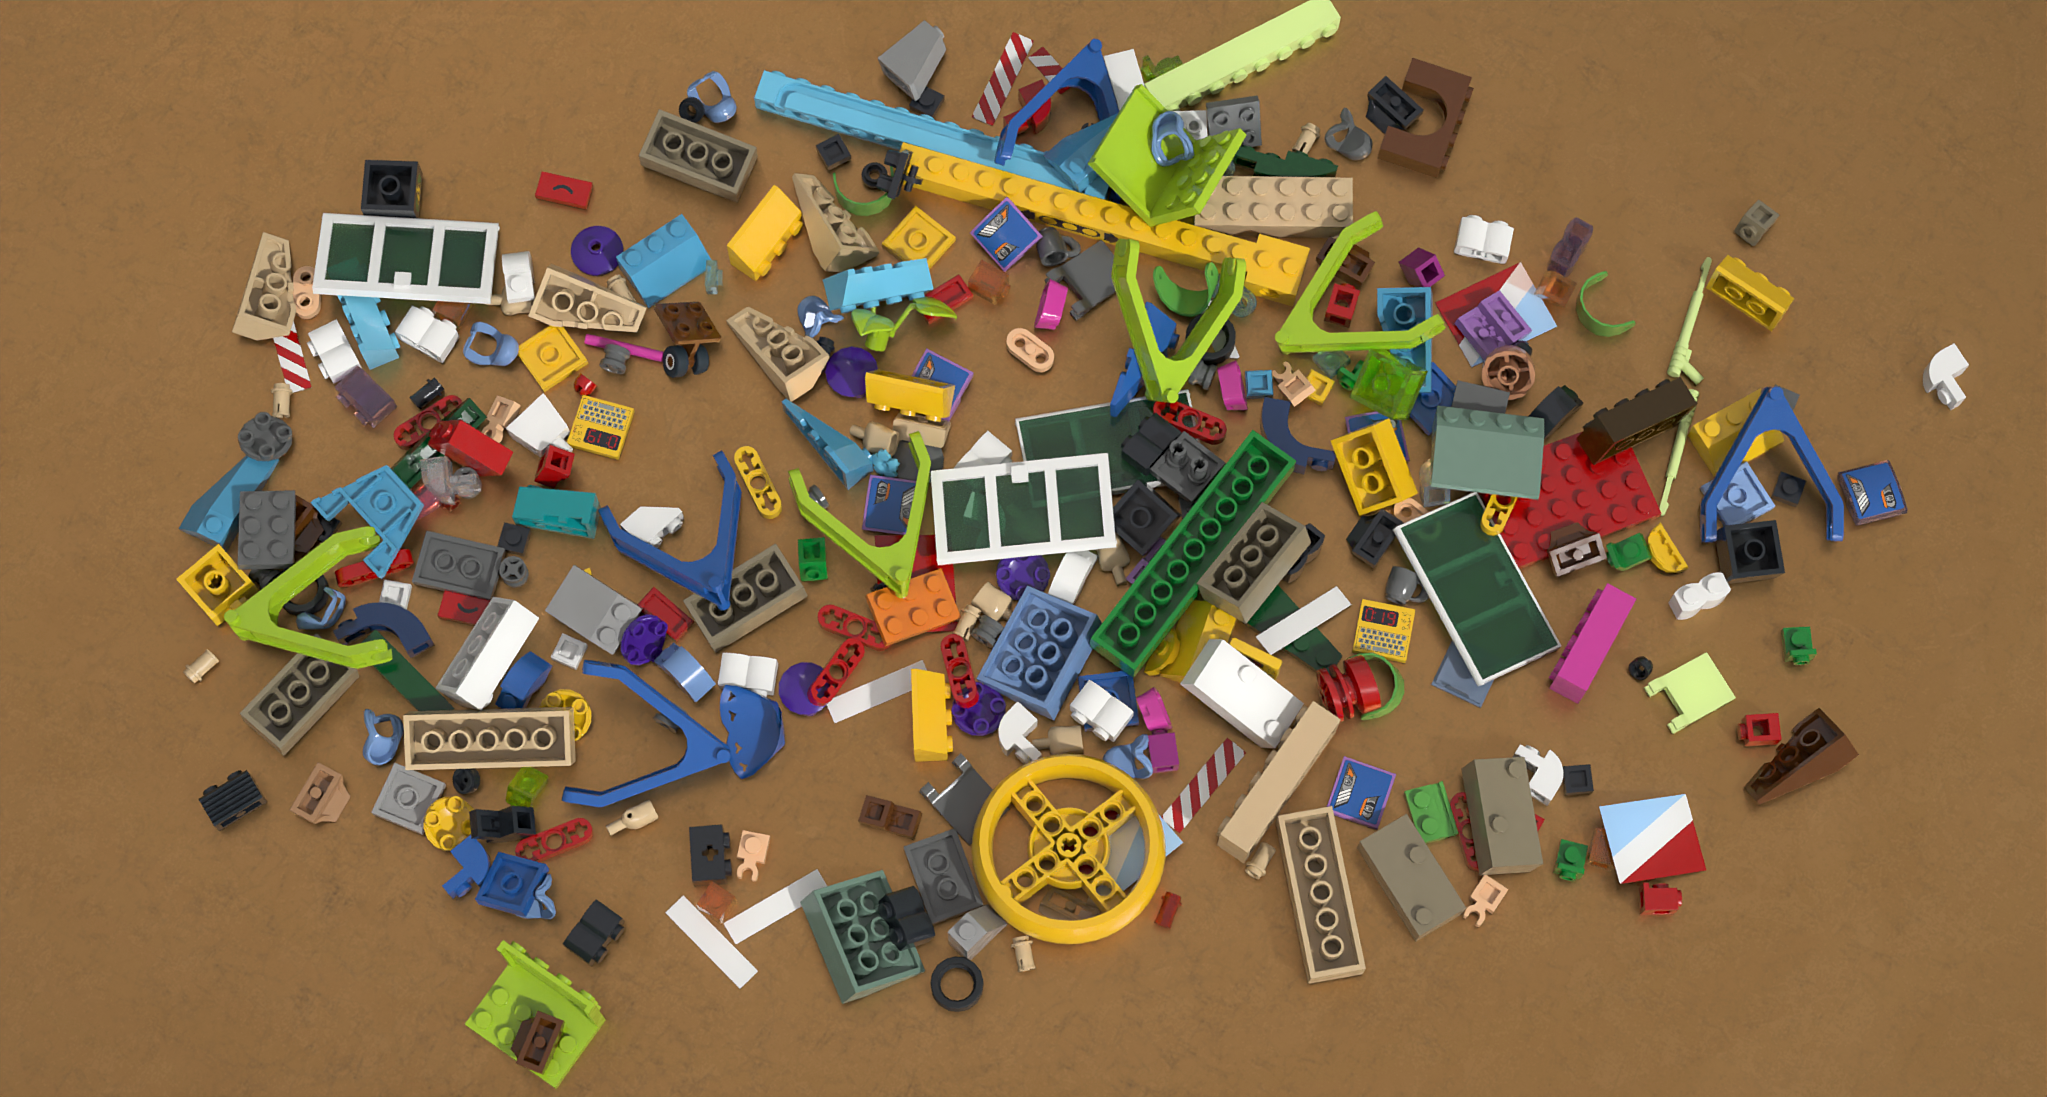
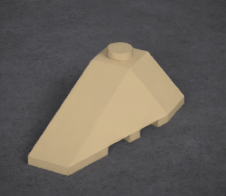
M794 173L792 179L812 250L820 266L825 271L843 272L876 257L880 253L863 227L857 229L849 220L851 214L847 210H841L833 203L834 196L814 175Z
M263 232L234 322L233 333L257 341L290 334L296 314V304L293 299L294 285L291 280L292 266L289 240Z
M550 264L546 269L528 316L555 327L566 326L583 329L594 328L637 332L647 307L576 273Z
M746 307L726 320L729 327L773 384L789 401H794L813 388L829 359V354L813 338L807 335L803 337L795 333L793 328L789 326L783 327L773 322L772 318L750 307Z

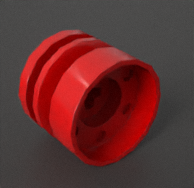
M1358 655L1344 660V674L1341 673L1335 664L1329 666V673L1325 668L1316 671L1318 691L1322 703L1327 711L1341 719L1340 722L1344 721V714L1348 719L1354 717V704L1362 714L1381 708L1378 687L1364 656Z

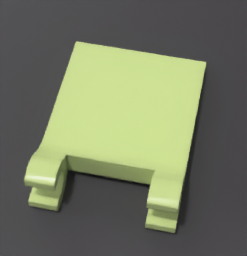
M1707 652L1666 675L1652 680L1644 687L1649 697L1664 689L1680 716L1671 720V723L1667 724L1672 734L1736 699Z

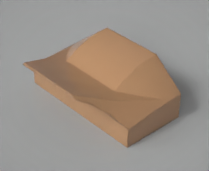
M318 762L291 806L290 811L313 824L321 821L336 822L351 797L343 784V776Z

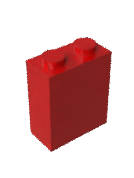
M462 420L439 421V423L433 426L429 434L431 439L428 445L463 467L474 469L480 477L501 476L513 454V451Z

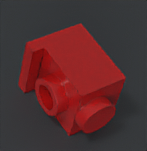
M1335 283L1324 321L1349 328L1360 290H1356L1350 284L1341 283L1339 285ZM1339 303H1344V304L1346 305V307H1343V306H1340V305H1337V304H1339Z
M549 445L539 459L534 482L554 489L560 480L564 481L565 478L570 476L575 454Z
M1778 713L1745 715L1741 720L1742 723H1738L1739 740H1744V746H1776L1782 740ZM1754 728L1760 730V736H1755L1753 734Z
M1643 883L1639 887L1640 915H1674L1679 910L1678 907L1682 906L1681 890L1669 888V884L1665 883L1653 884L1652 888H1649V883Z

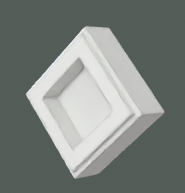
M384 580L379 602L391 603L407 609L412 585Z
M562 633L551 655V659L577 670L588 645Z

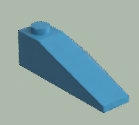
M1118 113L1061 139L1044 155V158L1077 192L1081 193L1099 176L1087 163Z
M1431 287L1377 288V315L1383 331H1407L1432 317L1433 293ZM1432 338L1412 349H1391L1390 353L1404 393H1431Z
M788 399L782 401L784 412L847 490L873 472V457L866 448L861 450L854 441Z
M246 455L191 506L179 530L214 547L219 544L227 552L239 532L240 491H262L279 459L257 461Z

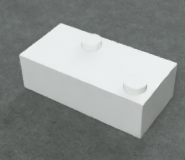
M493 597L435 689L460 706L476 710L485 708L491 702L493 691L539 620V617L515 600Z
M1223 639L1208 640L1180 683L1261 748H1276L1283 734L1304 705L1303 702Z

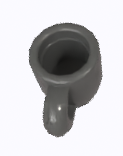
M1046 227L1039 231L1043 237L1036 243V247L1043 265L1057 266L1066 261L1067 258L1080 254V244L1072 237L1062 236L1056 228ZM1066 244L1070 246L1071 251L1067 250Z
M1399 566L1392 567L1385 588V598L1387 600L1405 605L1408 601L1421 603L1429 599L1425 588L1415 572ZM1417 584H1420L1422 586L1420 594L1412 597Z

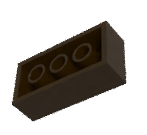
M1679 377L1673 381L1665 379L1655 386L1656 389L1650 391L1646 388L1634 396L1635 398L1630 401L1628 398H1624L1617 402L1614 408L1608 410L1605 407L1593 415L1594 420L1586 423L1582 427L1584 431L1577 437L1578 442L1592 464L1600 463L1676 427L1698 404L1682 378Z

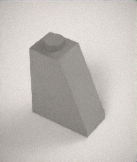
M924 20L878 57L883 74L914 101L920 98L946 51L942 31L937 26L932 27Z
M988 904L967 912L947 932L948 944L961 957L972 960L1007 923Z

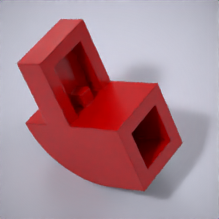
M1042 79L1018 89V100L1022 108L1045 87ZM1051 97L1018 128L1017 134L1025 132L1029 126H1032L1035 134H1038L1047 126L1051 116ZM1020 110L1004 116L1003 127H1005Z

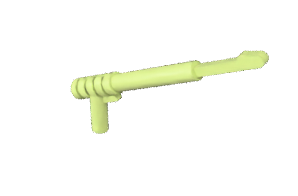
M1707 257L1701 266V277L1696 291L1693 292L1680 337L1676 342L1667 370V374L1672 377H1679L1682 370L1696 385L1704 377L1689 363L1692 350L1688 349V343L1704 295L1702 291L1712 262L1710 257Z
M1689 389L1692 396L1697 402L1699 392L1694 389ZM1696 406L1678 426L1665 475L1667 481L1659 508L1662 513L1661 516L1665 515L1669 506L1667 500L1671 484L1677 476L1689 426L1692 424Z

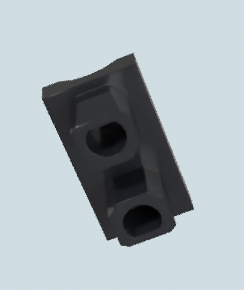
M887 151L884 164L896 168L894 177L881 173L876 185L877 188L888 193L887 197L892 199L899 197L904 180L906 181L904 190L908 192L912 191L913 184H922L923 179L916 176L919 169L918 166L911 165L910 171L907 173L913 154L912 151Z

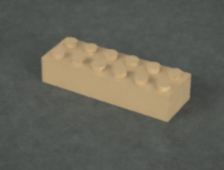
M1222 176L1202 212L1193 216V225L1233 237H1258L1259 234L1269 237L1329 238V236L1338 238L1344 228L1353 224V178Z
M1314 701L1309 708L1305 705L1302 707L1295 718L1296 721L1293 724L1295 728L1291 729L1289 727L1280 739L1279 751L1272 750L1264 762L1263 770L1265 771L1263 774L1259 771L1256 773L1249 784L1250 786L1247 790L1249 794L1247 796L1242 794L1234 805L1232 811L1234 815L1232 818L1226 816L1218 828L1219 831L1216 834L1219 837L1217 846L1242 863L1247 861L1336 733L1341 719Z
M574 707L409 711L403 715L406 770L571 766L576 762Z
M1332 806L1278 815L1275 824L1308 984L1363 974L1366 967Z

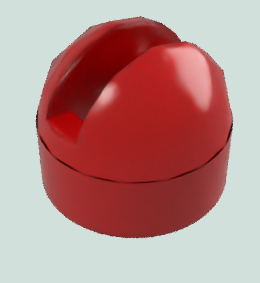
M581 373L574 382L575 392L580 391V396L591 394L597 387L595 383Z

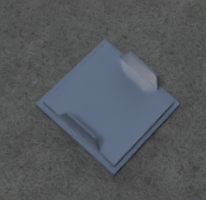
M1452 640L1431 685L1481 708L1494 679L1484 685L1477 686ZM1467 644L1482 672L1503 662V660L1489 654L1487 651L1472 644Z

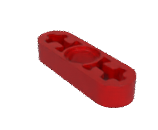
M448 395L399 425L393 434L397 446L402 450L412 448L431 430L422 427V422L426 417L432 416L439 423L441 418L437 411L440 410L445 418L451 412L448 411L447 406L452 403L453 406L458 407L462 400L458 396ZM416 424L420 432L422 433L420 436L414 428V425ZM404 432L411 434V441L402 440V434Z
M1156 401L1154 404L1153 414L1157 413L1180 430L1181 433L1185 431L1191 437L1211 445H1218L1226 438V424L1217 417L1177 401L1175 403ZM1165 407H1169L1170 413H1166L1165 416H1162L1161 410H1163ZM1177 411H1180L1178 422L1174 421L1175 415L1177 416ZM1191 415L1197 419V424L1193 427H1187L1182 423V419L1185 416ZM1202 421H1205V427L1200 432ZM1214 427H1218L1219 433H1216L1215 436H1211L1210 430H1213Z
M409 549L399 550L386 575L408 569L414 565ZM364 561L342 567L334 573L338 587H349L379 578Z
M831 604L823 606L818 612L819 625L825 631L846 639H858L863 646L876 651H884L891 646H885L883 640L880 644L876 643V638L869 634L867 640L863 639L867 634L868 626H871V633L875 635L880 634L875 621ZM834 612L837 620L842 621L843 616L847 618L843 622V629L840 630L838 629L840 623L831 621L830 624H827L823 616ZM858 621L863 625V630L859 634L853 635L847 630L849 623Z
M949 634L942 639L940 647L952 694L958 706L971 708L978 702L979 692L967 646L961 636ZM952 644L957 645L956 650L959 657L954 658L951 651ZM963 665L967 667L964 675H953V670L957 666ZM963 684H966L969 692V697L965 699L963 698L961 687Z
M849 638L839 645L808 688L807 696L813 705L824 706L834 698L864 656L865 649L861 641ZM854 647L855 655L851 656L846 662L842 660L848 653L847 648ZM832 665H837L842 669L843 675L841 679H834L830 675L829 669ZM826 682L830 684L824 692L825 696L818 698V691L816 689L819 690Z
M1460 792L1455 794L1450 801L1451 811L1458 831L1457 837L1466 866L1472 871L1479 872L1477 861L1471 860L1475 854L1473 846L1469 849L1466 846L1474 845V840L1466 838L1462 833L1465 825H1471L1470 818H1468V807L1465 809L1468 819L1463 820L1461 823L1458 820L1464 816L1461 808L1456 809L1455 806L1458 804L1459 799H1462L1463 803H1467L1466 793Z
M576 818L521 840L516 845L515 854L517 857L528 859L526 855L521 856L525 852L524 847L529 845L531 849L539 847L537 841L541 840L546 853L542 854L540 849L532 852L533 857L529 858V860L542 862L588 843L593 837V828L588 820ZM581 825L582 828H588V830L584 831L585 836L582 838L578 834L570 836L572 842L569 844L565 834L562 832L567 829L568 834H572L577 831L576 826ZM554 834L561 836L562 844L560 847L551 849L547 846L549 836Z

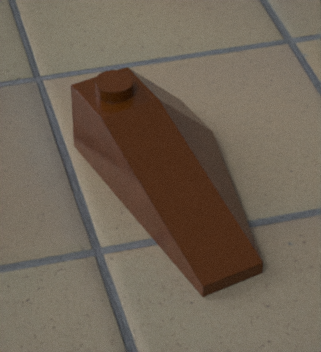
M1820 708L1816 709L1793 728L1792 732L1794 735L1786 744L1781 743L1776 749L1778 754L1771 762L1764 763L1744 787L1759 805L1833 774L1859 755L1844 732Z

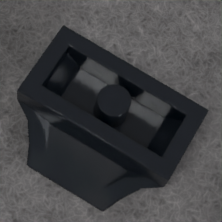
M1387 76L1379 81L1367 94L1369 105L1366 118L1384 134L1388 126L1405 130L1423 114V109Z
M1382 508L1375 515L1361 516L1346 538L1352 547V554L1375 568L1396 538L1393 529L1404 524V522Z

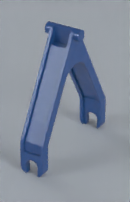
M1092 39L1002 129L995 154V164L1004 166L1005 160L1011 159L1018 128L1058 89L1075 87L1086 92L1094 101L1099 121L1119 113L1101 52L1102 43L1100 40ZM1111 188L1109 201L1120 204L1122 198Z
M1764 387L1701 500V542H1716L1717 505L1755 438L1768 430H1778L1788 436L1826 503L1827 540L1843 541L1844 504L1842 498L1786 400L1783 390L1780 387Z
M722 450L713 454L718 465L717 469L724 480L717 544L712 552L702 559L693 562L680 561L620 529L608 505L598 509L602 521L619 552L716 604L720 610H726L730 607L729 597L742 492L736 481V475Z
M584 660L583 674L619 679L679 726L687 738V748L684 756L676 764L604 791L565 787L562 801L604 807L730 760V747L728 744L722 742L626 666Z

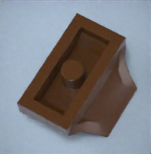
M1329 236L1316 257V262L1319 265L1322 264L1336 241L1331 236ZM1354 244L1335 276L1348 284L1361 287L1375 262L1370 259L1368 251Z
M296 495L295 551L308 553L322 535L324 529L317 517V509L311 503Z
M1578 522L1551 532V542L1547 552L1554 576L1558 577L1607 559L1600 534L1585 529Z
M537 1011L535 1017L522 1021L511 1047L517 1058L516 1064L543 1075L560 1041L565 1021Z

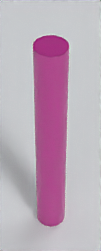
M586 334L584 344L605 348L606 344H614L628 349L631 353L630 355L660 362L663 360V351L591 334Z

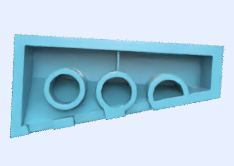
M357 258L327 269L331 280L367 282L368 279L366 265L360 266ZM337 295L346 318L351 325L350 328L358 343L360 352L369 369L371 370L398 359L399 355L396 349L400 348V344L395 333L389 334L386 326L391 323L385 310L379 311L376 303L381 302L380 298Z
M927 259L903 261L893 264L894 266L890 263L873 268L869 266L858 270L849 269L823 279L830 311L840 309L842 314L852 312L859 305H863L864 309L880 306V301H886L887 305L902 302V297L909 296V301H912L913 298L925 297V292L933 290Z

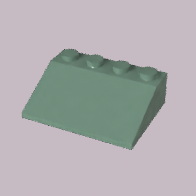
M1437 406L1432 425L1431 487L1538 500L1544 447V418Z
M883 870L813 890L800 902L842 1004L868 996L925 971L916 947L899 951L890 940L888 924L879 915L878 901L885 894L892 892Z

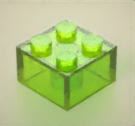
M1369 349L1350 398L1392 420H1408L1428 371L1385 349Z

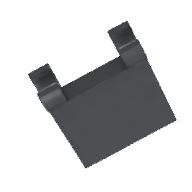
M1100 240L1062 266L1046 273L1047 278L1044 280L1046 283L1049 279L1058 283L1064 280L1078 297L1079 301L1071 306L1073 310L1070 311L1075 320L1080 319L1093 307L1116 293L1111 279L1114 254Z
M1457 380L1451 407L1505 414L1510 392Z
M960 753L953 760L952 764L962 775L940 794L937 793L929 782L919 792L953 829L956 828L957 833L970 846L978 814L993 789ZM1009 807L1005 809L1001 817L1010 810Z

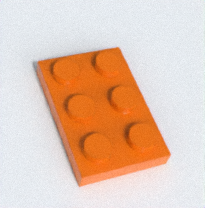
M941 568L910 579L908 595L905 598H898L889 587L868 593L865 596L885 646L959 621L961 618Z

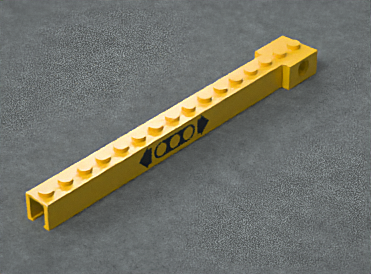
M902 143L900 152L904 150L913 152L907 173H909L911 165H916L919 167L916 176L923 179L921 185L913 184L914 188L993 210L1006 197H1009L1029 221L1098 241L1102 240L1112 245H1116L1120 238L1139 241L1140 253L1205 271L1206 264L1212 262L1215 264L1219 275L1221 274L1222 262L1225 258H1242L1246 261L1244 293L1294 307L1310 252L1308 247L1259 234L1257 243L1177 220L1150 227L1131 207L908 143Z

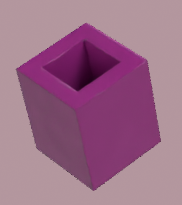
M1419 247L1398 262L1408 283L1416 287H1431L1445 276L1436 255Z
M1168 730L1153 731L1152 735L1148 736L1149 742L1147 747L1153 773L1178 770L1179 759L1175 732L1168 733Z

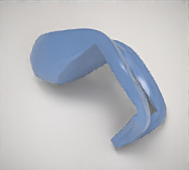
M716 71L705 74L702 79L693 82L687 89V96L700 100L696 86L709 78L713 80L720 88L723 97L716 105L708 106L703 102L702 104L705 109L704 115L710 121L719 123L730 119L735 114L737 106L723 76Z
M1167 111L1159 115L1152 126V154L1160 166H1170L1181 159L1189 160L1194 156L1192 142L1183 130V119L1178 113L1173 111ZM1174 134L1181 139L1184 154L1168 160L1161 149V141L1165 136Z
M816 296L804 298L797 308L799 320L805 330V336L807 335L811 338L819 333L822 324L826 322L838 323V321L844 319L843 315L833 314L827 304Z
M475 322L470 330L471 336L468 337L463 348L464 357L478 365L506 366L516 358L519 351V345L515 338L508 334H502L493 326L483 322ZM476 332L487 333L496 339L497 346L493 354L482 356L470 348Z
M325 587L323 590L333 600L323 618L308 612H302L297 615L296 619L298 629H327L333 626L344 610L346 604L345 595L337 590ZM337 597H338V598L341 599V601H340V603H339V605H338V607H337L335 613L333 614V616L331 617V619L328 621V619H329L331 613L333 612V610H334V608H335V605H336V602H337Z
M365 709L364 722L369 736L363 746V757L371 764L382 765L394 757L403 735V723L396 715L382 714L375 716L372 710ZM391 720L393 735L391 737H383L378 734L374 724Z
M1147 734L1138 736L1131 744L1112 747L1104 754L1102 759L1122 769L1132 778L1146 779L1153 774L1152 764L1148 757L1143 754V751L1148 747L1149 738ZM1135 758L1144 765V768L1137 769Z
M547 874L543 883L535 890L536 898L527 916H516L525 919H552L555 916L554 903L545 895V892L552 884L551 874ZM542 903L547 907L546 910H544Z

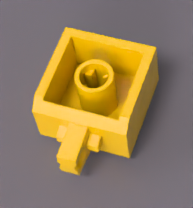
M219 544L176 579L216 626L225 620L224 614L227 611L237 609L259 592L255 584L242 570H239L238 565ZM220 582L221 586L216 588L215 584Z

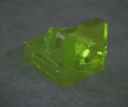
M1146 55L1143 57L1141 72L1148 82L1183 65L1177 55L1171 59L1169 57L1165 58L1157 66H1154L1150 57Z
M522 767L508 785L505 801L511 806L532 807L533 801L547 784L548 775L532 767Z

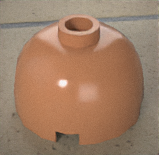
M1504 345L1495 348L1488 354L1482 366V381L1485 387L1510 392L1508 400H1514L1523 397L1533 386L1535 381V365L1531 356L1524 349L1513 345Z

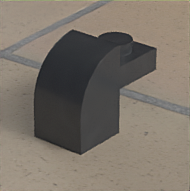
M1566 385L1558 386L1543 399L1528 417L1544 418V439H1546L1560 427L1566 418L1578 411L1584 402L1578 398L1575 391L1569 389Z
M510 806L499 811L482 809L469 811L471 839L486 840L487 843H504L536 835L534 807Z

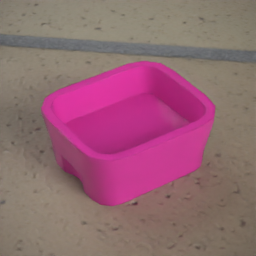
M1052 279L1048 280L1041 295L1034 328L1055 330L1062 316L1068 287Z
M1235 360L1218 367L1223 401L1227 411L1248 410L1242 375L1237 361Z
M1155 687L1136 697L1145 724L1151 732L1172 729V724L1161 695Z

